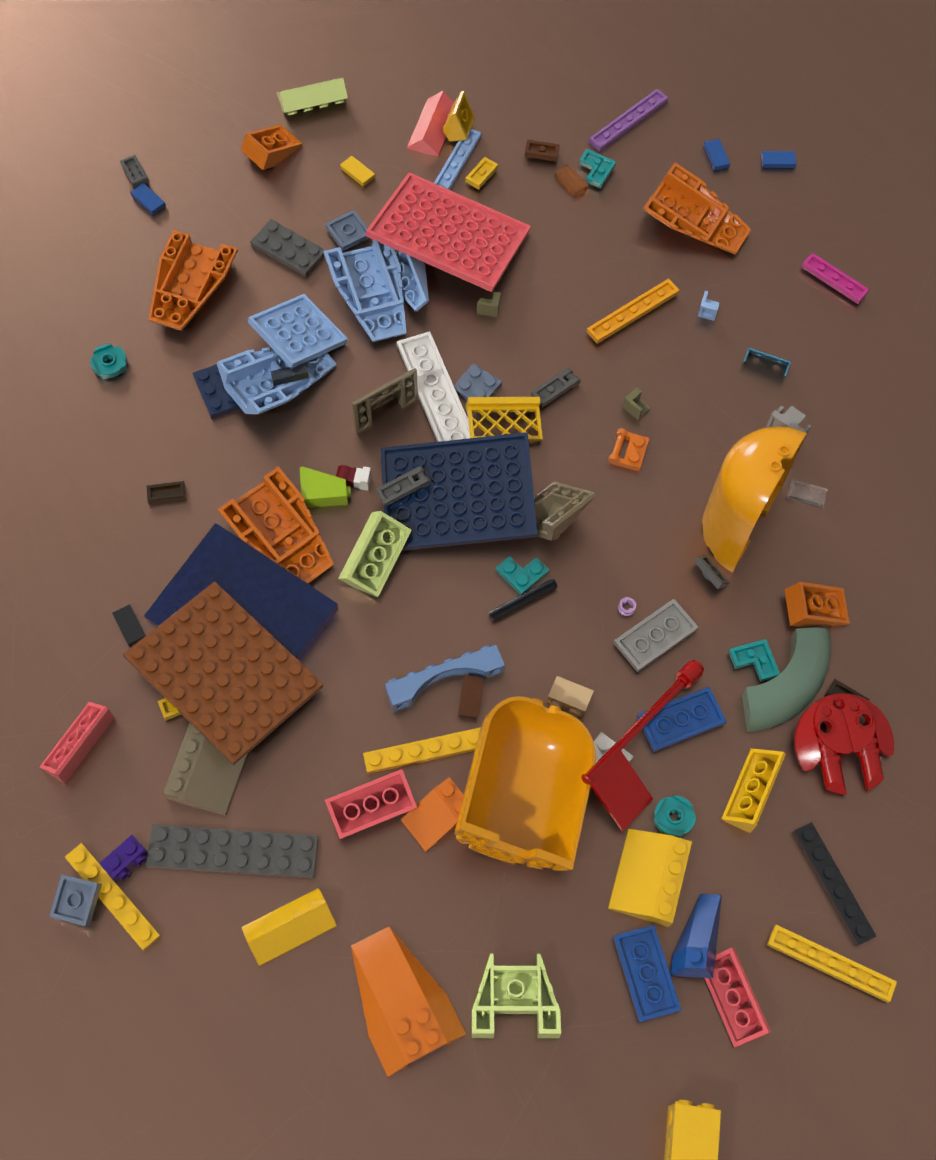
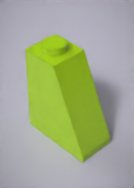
M300 467L301 494L307 508L348 505L351 490L350 486H346V479L310 468Z

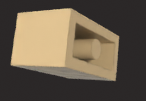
M557 676L548 695L547 703L550 706H558L568 711L574 717L580 716L584 718L594 690Z

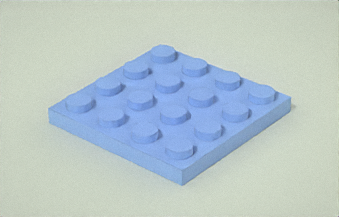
M305 294L248 317V324L291 369L347 344L348 338Z

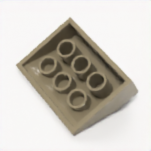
M189 723L163 794L167 800L226 816L248 754L233 766Z

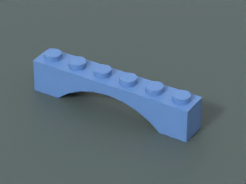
M486 645L477 652H467L460 658L447 659L443 664L437 666L430 665L425 670L418 673L417 671L411 672L404 678L391 679L385 684V691L393 712L412 706L423 690L438 680L454 675H473L487 679L503 673L505 664L497 646Z

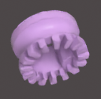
M630 597L621 599L618 605L619 613L624 616L632 615L636 609V602ZM629 603L632 608L626 610L622 605Z

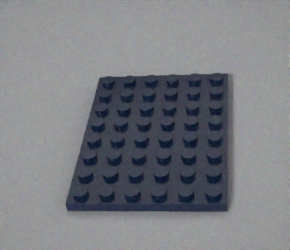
M528 432L381 448L383 485L419 466L424 468L425 475L431 480V484L428 487L420 488L387 507L384 506L385 514L412 530L402 551L538 537Z

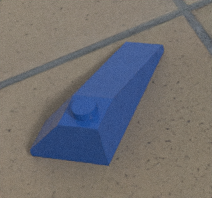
M700 894L673 952L671 976L713 978L721 895Z

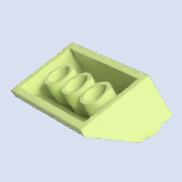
M343 78L276 92L283 113L287 112L288 115L296 114L299 109H303L304 112L313 110L312 106L319 105V108L327 107L329 102H334L335 104L344 103V99L348 98Z
M382 511L372 512L338 579L355 589L378 597L412 530Z

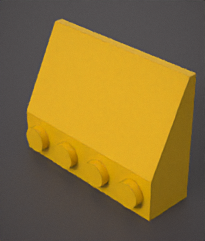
M628 829L608 909L670 927L674 920L692 841L671 835Z

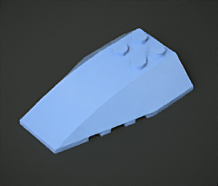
M373 240L372 246L342 253L340 247L323 251L335 286L371 341L377 342L405 335L406 321L403 306L401 266L395 249Z
M269 347L262 348V351L247 350L217 362L225 390L245 414H260L291 401L335 368L337 364L328 353H325L305 362L309 374L308 378L274 386L271 371L289 366Z

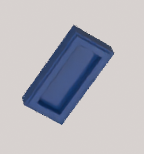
M720 139L704 142L703 147L713 170L729 168L730 162Z
M762 151L761 153L762 168L796 167L795 151Z
M144 183L130 192L131 196L152 215L166 206L165 202Z

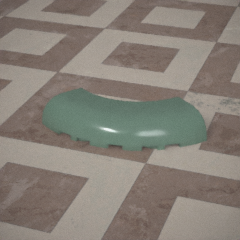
M797 628L791 636V654L787 667L774 679L760 685L745 688L742 694L747 732L762 731L785 723L802 712L812 702L820 691L829 670L831 634L828 629Z

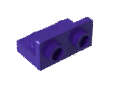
M131 835L99 864L117 883L118 881L125 880L135 866L142 865L147 859L148 852Z

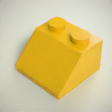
M464 91L460 92L452 105L443 127L444 134L449 142L467 140L475 119Z

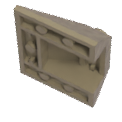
M416 368L352 402L356 433L372 426L371 411L395 398L402 408L418 400Z
M555 481L534 496L538 536L551 541L557 539L596 497V493Z

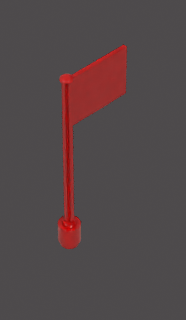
M697 660L687 662L676 673V682L586 774L581 776L582 781L592 787L621 831H624L653 800V797L621 750L683 687L691 688L703 675L704 667Z

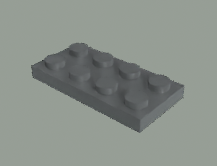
M272 219L250 241L252 247L304 277H307L325 257L323 253L325 249Z

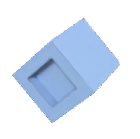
M705 290L698 317L715 321L719 302L706 299L708 291Z

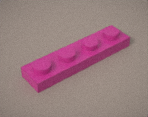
M814 253L802 264L803 269L857 304L861 302L870 290Z

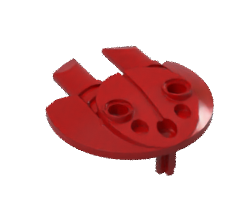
M840 693L825 696L815 701L805 710L796 727L794 747L798 763L803 771L813 770L820 763L826 790L847 795L840 762L842 759L841 754L856 752L860 759L866 791H869L884 780L879 753L884 756L894 755V737L887 718L877 706L863 697ZM861 715L865 718L864 725H861L859 722ZM822 722L827 726L825 732H822L820 729Z

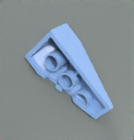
M399 251L396 255L401 266L402 294L409 305L415 311H418L429 301L425 263Z

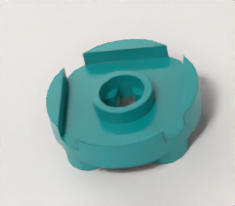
M112 344L101 345L93 351L92 358L90 357L93 371L102 379L116 377L127 370V357L124 350L119 346L115 347ZM106 359L113 360L111 363H106Z
M681 796L663 798L654 810V824L665 835L681 838L691 831L696 821L692 804ZM677 812L680 820H671L669 813L674 814Z

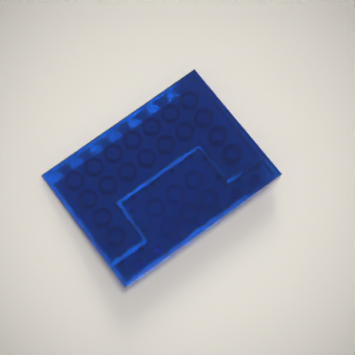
M215 523L145 613L144 617L156 626H159L215 581L296 659L301 661L326 630L327 623L338 611V604Z

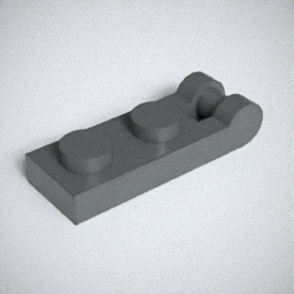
M566 368L533 390L531 396L540 397V406L543 408L571 388L578 386L581 380L573 375V371L570 368Z
M419 466L377 488L376 491L384 506L387 507L420 488L428 487L431 484V480L425 475L424 468Z

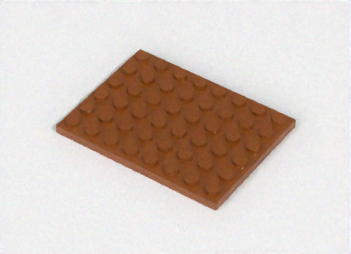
M215 581L123 654L124 658L233 766L323 688V683Z

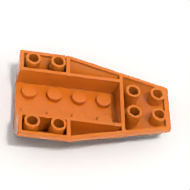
M173 230L160 256L148 320L182 331L225 279L238 252V248L221 244L219 250L192 243L189 234Z

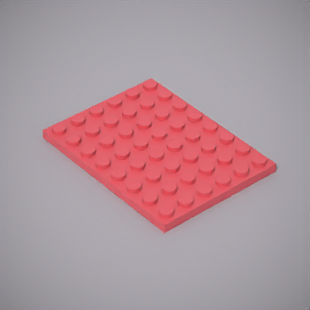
M409 172L368 227L365 236L492 292L529 233L531 226Z

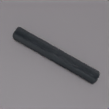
M550 579L489 611L490 619L495 621L556 589V581Z

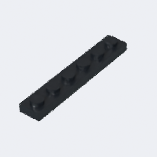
M811 822L794 830L792 833L854 944L858 946L875 938V932L813 823Z

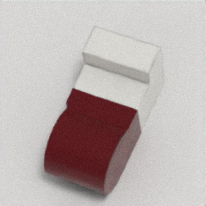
M340 465L338 466L336 477L346 479V486H350V488L368 491L372 477L371 467L363 466V469Z

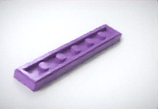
M654 90L590 137L588 142L599 152L666 104L669 98L660 90Z

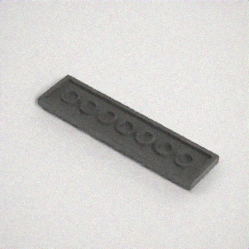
M152 824L146 867L314 879L318 836Z

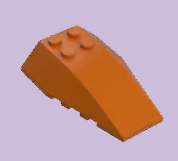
M674 162L642 210L673 230L718 249L736 254L751 229L736 214L733 215L728 210L729 206L726 203L722 204L717 199L718 195L714 191L710 192L706 188L707 184L703 180Z
M279 466L265 475L262 483L236 501L231 499L217 509L243 542L302 587L308 585L334 565L325 543L321 539L318 528L314 524L311 513L307 509L302 494Z
M390 926L351 946L368 1035L387 1077L407 1068V1065L446 1044L449 1045L467 1035L447 994Z

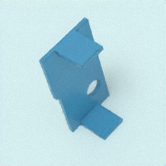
M748 348L743 363H745L748 353L787 366L784 377H786L791 361Z

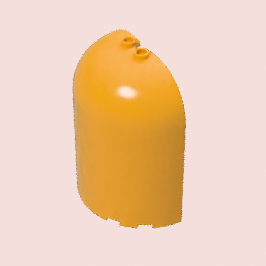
M783 426L758 429L741 438L727 453L706 505L702 524L706 546L710 548L714 558L732 573L751 541L749 537L760 514H767L780 492L807 436L806 432Z
M516 696L507 698L494 706L486 715L480 729L454 832L456 839L462 844H469L468 848L478 853L511 864L527 863L529 868L542 870L543 867L553 868L554 871L573 870L590 791V785L585 784L581 776L586 774L596 762L595 745L585 725L573 715L561 711V708L558 706L544 707L543 701L536 698Z

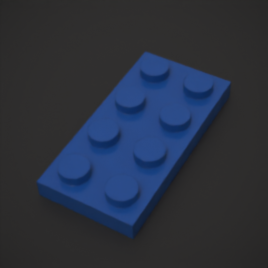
M710 687L668 702L643 728V732L653 752L722 726L727 721ZM647 711L637 714V719L639 720Z
M655 925L613 936L639 1023L680 1012L681 1007Z

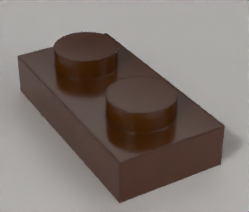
M527 139L524 157L557 162L560 144Z

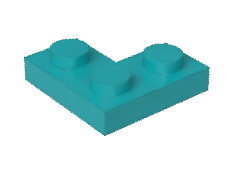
M586 149L579 160V165L591 170L586 182L601 189L615 168L616 161Z
M509 556L495 569L520 595L530 590L549 573V569L537 557L522 569Z
M766 639L731 648L728 651L735 669L753 664L760 682L773 679L780 674Z

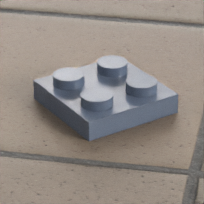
M355 210L325 224L326 230L342 251L369 239V237L365 236L368 227Z
M473 363L457 381L454 388L457 395L467 401L468 397H492L501 387L502 381Z
M61 874L49 917L90 927L102 884Z

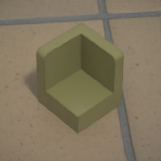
M494 292L492 300L480 298L477 302V314L497 317L501 293Z
M636 387L624 398L622 408L639 421L650 410V407L640 399L642 391Z

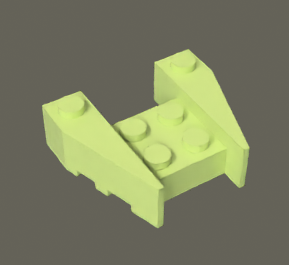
M490 954L472 1009V1038H494V1014H537V1038H560L561 1012L554 996L552 985L548 979L541 954L536 956V966H494V954Z

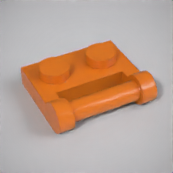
M620 428L617 431V440L608 462L639 472L649 438ZM624 440H627L629 444L623 459L619 455Z

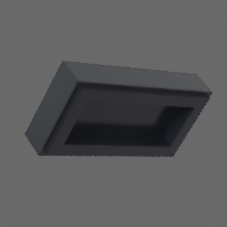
M306 363L299 364L292 369L286 367L271 371L274 386L309 377Z
M130 604L112 612L129 647L138 643L146 636Z

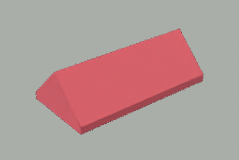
M444 91L428 98L407 149L439 157L447 138L443 127L454 104Z
M88 702L39 768L66 784L114 720L110 710L106 706Z
M402 769L325 800L339 839L417 808Z
M734 947L715 956L713 978H705V981L733 1046H740L770 1033L769 1026Z

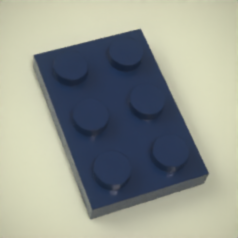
M217 364L193 372V377L211 419L240 409L238 404L225 390Z

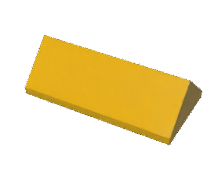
M750 749L721 818L723 821L748 833L754 830L786 754L784 752Z
M317 888L241 928L260 967L337 927L320 889Z

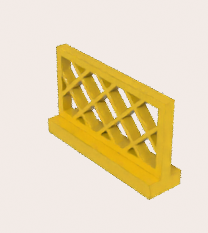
M468 397L466 412L468 414L469 437L495 436L491 433L495 427L503 432L501 435L510 434L508 431L513 426L521 433L533 427L537 431V436L528 434L529 442L542 441L539 409L540 397ZM472 412H479L483 417L477 421L472 417ZM492 412H497L501 417L495 421L489 415ZM515 412L519 417L513 421L507 414ZM527 412H535L536 418L531 421L525 414ZM503 418L511 424L507 429L498 424ZM521 418L529 424L525 429H522L517 424ZM485 419L493 424L488 430L481 424ZM479 427L485 434L483 436H474V430Z

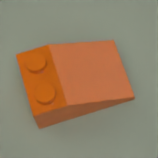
M279 124L246 133L241 151L255 162L259 168L265 170L278 165L302 147L303 143Z
M798 582L784 589L790 626L806 628L850 624L844 588Z
M450 777L435 787L417 804L416 809L409 811L401 819V822L425 853L455 831L464 795Z

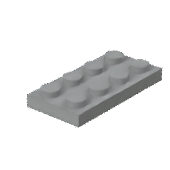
M672 599L615 639L613 644L638 673L696 632L699 627L678 602Z

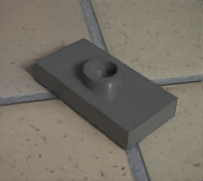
M135 155L120 161L133 188L140 186L142 183L146 184L149 182L145 171Z
M707 555L697 556L693 560L703 571V576L711 581L717 589L725 588L730 584Z

